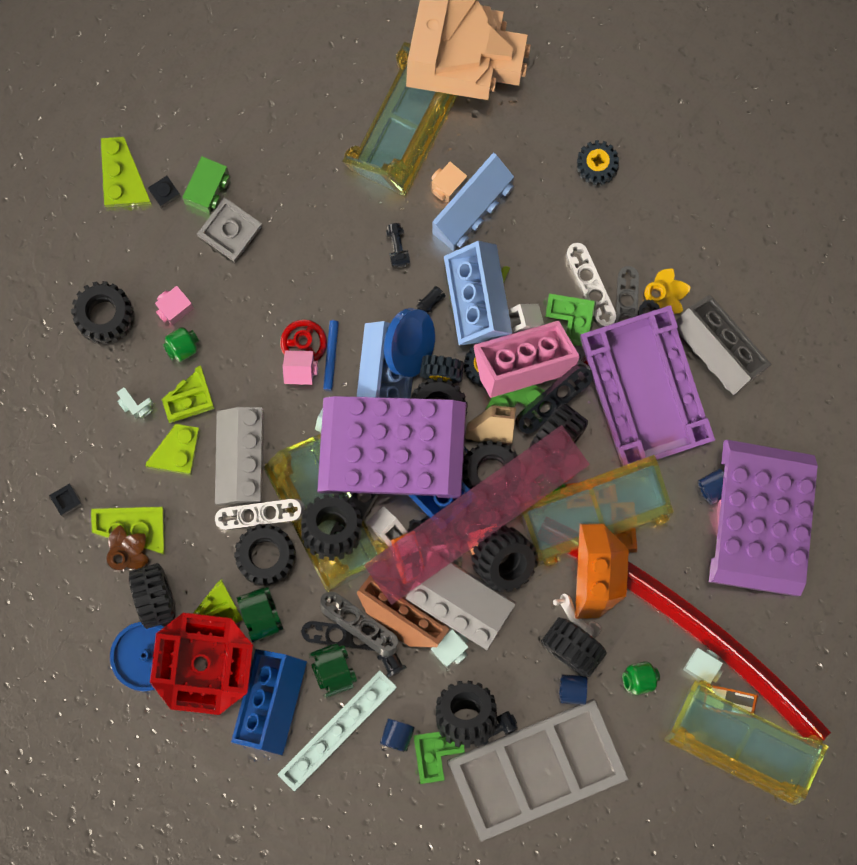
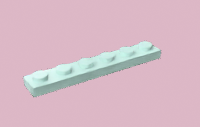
M379 670L277 775L295 792L397 687Z

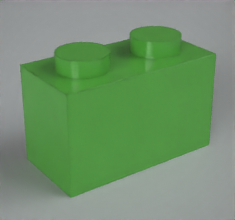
M201 156L182 197L184 203L211 214L212 209H216L220 203L221 196L219 194L222 188H226L230 181L227 166Z

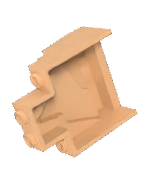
M420 0L407 62L406 87L488 100L490 91H495L496 82L519 86L520 78L526 76L527 63H523L524 58L529 59L531 45L527 44L528 35L506 31L507 22L503 21L504 12L491 10L489 6L480 5L478 0Z

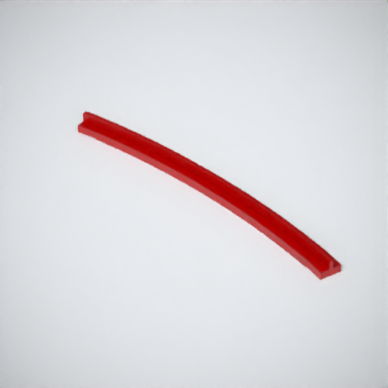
M545 516L535 538L578 560L579 532ZM628 561V591L655 608L707 649L720 657L719 659L764 698L812 749L826 739L831 733L827 727L759 659L684 598Z

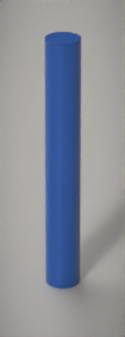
M330 320L323 386V390L326 391L333 390L339 321Z

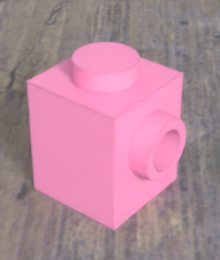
M178 286L174 287L171 291H164L158 296V301L155 303L159 309L156 311V314L164 323L169 321L172 326L194 309L192 303Z
M285 350L283 361L284 384L312 385L313 375H318V361H314L313 351Z

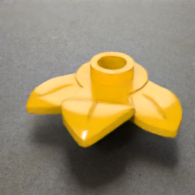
M672 268L664 269L657 273L654 282L646 286L644 296L646 300H653L660 308L671 305L673 313L679 314L683 312L680 300L688 294L691 287L682 281L674 280V270ZM652 291H659L660 296H652Z

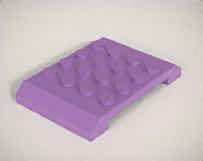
M671 305L580 335L589 368L593 373V380L624 470L715 441L677 331L678 326Z
M344 396L324 398L317 492L326 494H343L345 492L462 498L466 402L440 399Z
M725 440L721 464L725 465L716 553L715 558H711L709 582L791 596H801L807 580L818 468L815 455Z

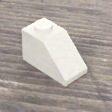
M519 304L508 309L512 334L544 325L539 304Z
M383 506L366 523L396 556L391 539L408 532L398 519Z

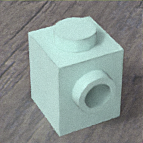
M452 629L445 635L437 647L431 648V651L448 668L454 661L456 664H459L467 657L468 654L465 651L468 650L466 645L468 639L459 632L455 633Z
M697 648L683 670L709 685L712 681L716 683L723 672L720 667L723 663L718 660L720 657L710 650L704 652Z

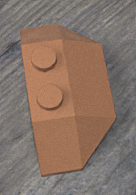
M370 575L357 591V595L367 615L394 633L399 640L410 647H437L449 631L448 625L406 600L405 598L411 587L407 584L403 585L401 580Z

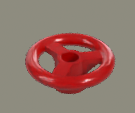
M306 319L297 320L284 329L280 340L281 350L284 355L285 350L290 351L288 347L313 351L314 361H318L326 350L327 337L322 327L316 322ZM307 326L306 330L297 331L293 339H288L289 334L294 329ZM314 330L320 338V346L316 353L311 347L313 341L311 335ZM306 338L308 340L307 343L304 345L299 343L300 339Z

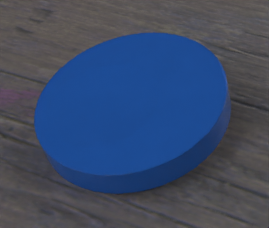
M406 308L393 318L388 327L384 342V355L389 369L396 375L404 377L418 375L421 370L422 357L426 355L432 356L435 345V328L431 317L425 311Z
M137 622L124 628L115 638L110 651V663L115 676L125 686L141 692L155 690L150 684L155 635L164 628L162 625L146 629L141 622Z

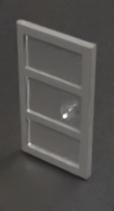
M594 699L587 701L586 705L580 704L489 742L485 746L482 745L447 760L481 842L628 780L597 707V702Z

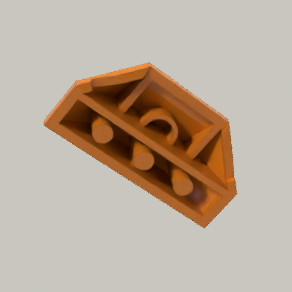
M603 523L580 524L576 619L600 618L623 600L627 594L629 549Z

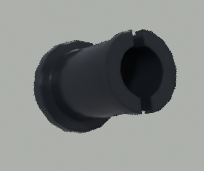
M434 286L423 299L418 300L417 309L431 314L433 312L432 309L446 297L445 293H442L443 291L439 287Z

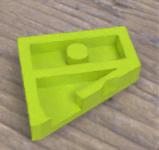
M201 366L194 369L195 372L188 379H183L175 390L170 391L162 398L169 423L214 409Z
M175 424L148 459L145 466L152 469L191 475L200 429L198 427Z
M222 579L216 583L193 612V614L231 618L235 624L243 620Z

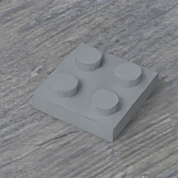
M224 197L198 231L197 236L233 262H236L261 229L262 223Z

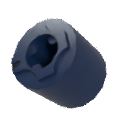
M720 468L697 481L702 496L710 505L715 504L722 497L724 472Z
M562 675L559 688L560 703L586 705L588 678L586 676Z
M387 719L380 744L407 752L415 727L396 720Z

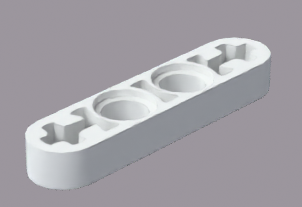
M573 243L567 249L566 257L584 298L591 300L589 297L590 292L593 290L600 291L603 297L602 300L596 302V307L606 303L607 305L603 307L606 315L611 314L609 322H606L604 319L600 320L602 312L598 308L594 313L595 323L601 328L614 324L616 312L587 248L581 243ZM576 249L578 252L582 251L583 253L580 257L582 263H585L587 261L588 264H582L581 266H579V261L577 257L571 256L573 255V250ZM582 270H590L593 273V278L590 281L582 280L580 277Z
M286 499L220 509L216 513L215 522L221 529H235L256 526L258 524L265 525L294 521L302 518L305 505L299 499ZM292 503L294 507L298 508V511L294 512V514L283 513V509L291 508ZM269 506H273L276 509V516L272 520L266 516V509ZM247 509H251L254 513V519L251 522H247L244 519V512ZM226 514L227 516L237 515L238 520H230L227 523L223 522V517Z

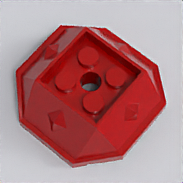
M183 612L155 635L150 684L170 710L220 715L247 694L253 644L231 618ZM197 657H202L206 660L207 665L203 671H198L194 667V660Z

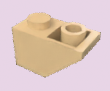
M492 405L468 422L465 439H471L475 442L492 440L495 443L500 441L502 444H512L516 407Z

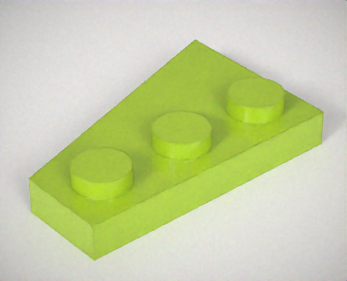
M101 138L104 206L120 207L151 204L125 138Z
M164 507L91 509L92 533L109 538L111 532L121 525L127 536L144 533L146 535V545L144 548L165 554Z

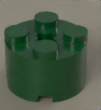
M263 587L236 597L252 642L280 633L279 631L284 630L269 587Z
M335 643L309 653V659L312 657L315 659V663L311 664L318 686L320 690L325 688L327 692L323 694L325 699L353 689V683L357 682V678L353 668L349 669L346 659H349L344 645L339 646Z

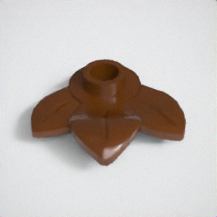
M119 525L109 535L108 544L110 550L107 554V563L111 568L115 570H122L126 567L139 569L149 562L148 556L142 553L146 545V535L144 533L127 536L124 528ZM117 554L121 555L123 561L116 562L114 556Z

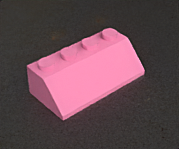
M559 321L474 345L480 380L490 398L562 377L573 366L577 365L579 359L578 352Z

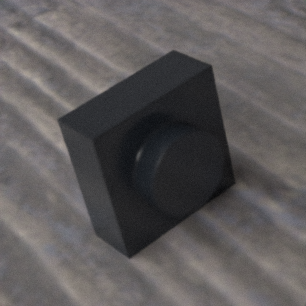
M167 175L148 187V190L161 209L180 197V193Z
M70 483L49 495L62 517L83 505Z

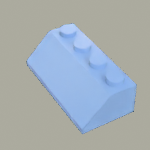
M494 152L432 222V234L452 251L457 247L462 248L469 240L468 234L473 229L477 231L484 222L482 218L488 212L492 214L499 205L497 201L503 195L505 197L508 196L514 188V185H512L514 176Z
M476 241L445 255L444 261L459 345L486 342L512 334L497 245Z
M388 322L365 323L357 397L408 399L411 397L413 377L394 374L389 369L385 360L384 342L390 325Z

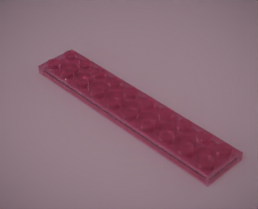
M561 425L364 564V566L390 604L393 605L590 466V464Z

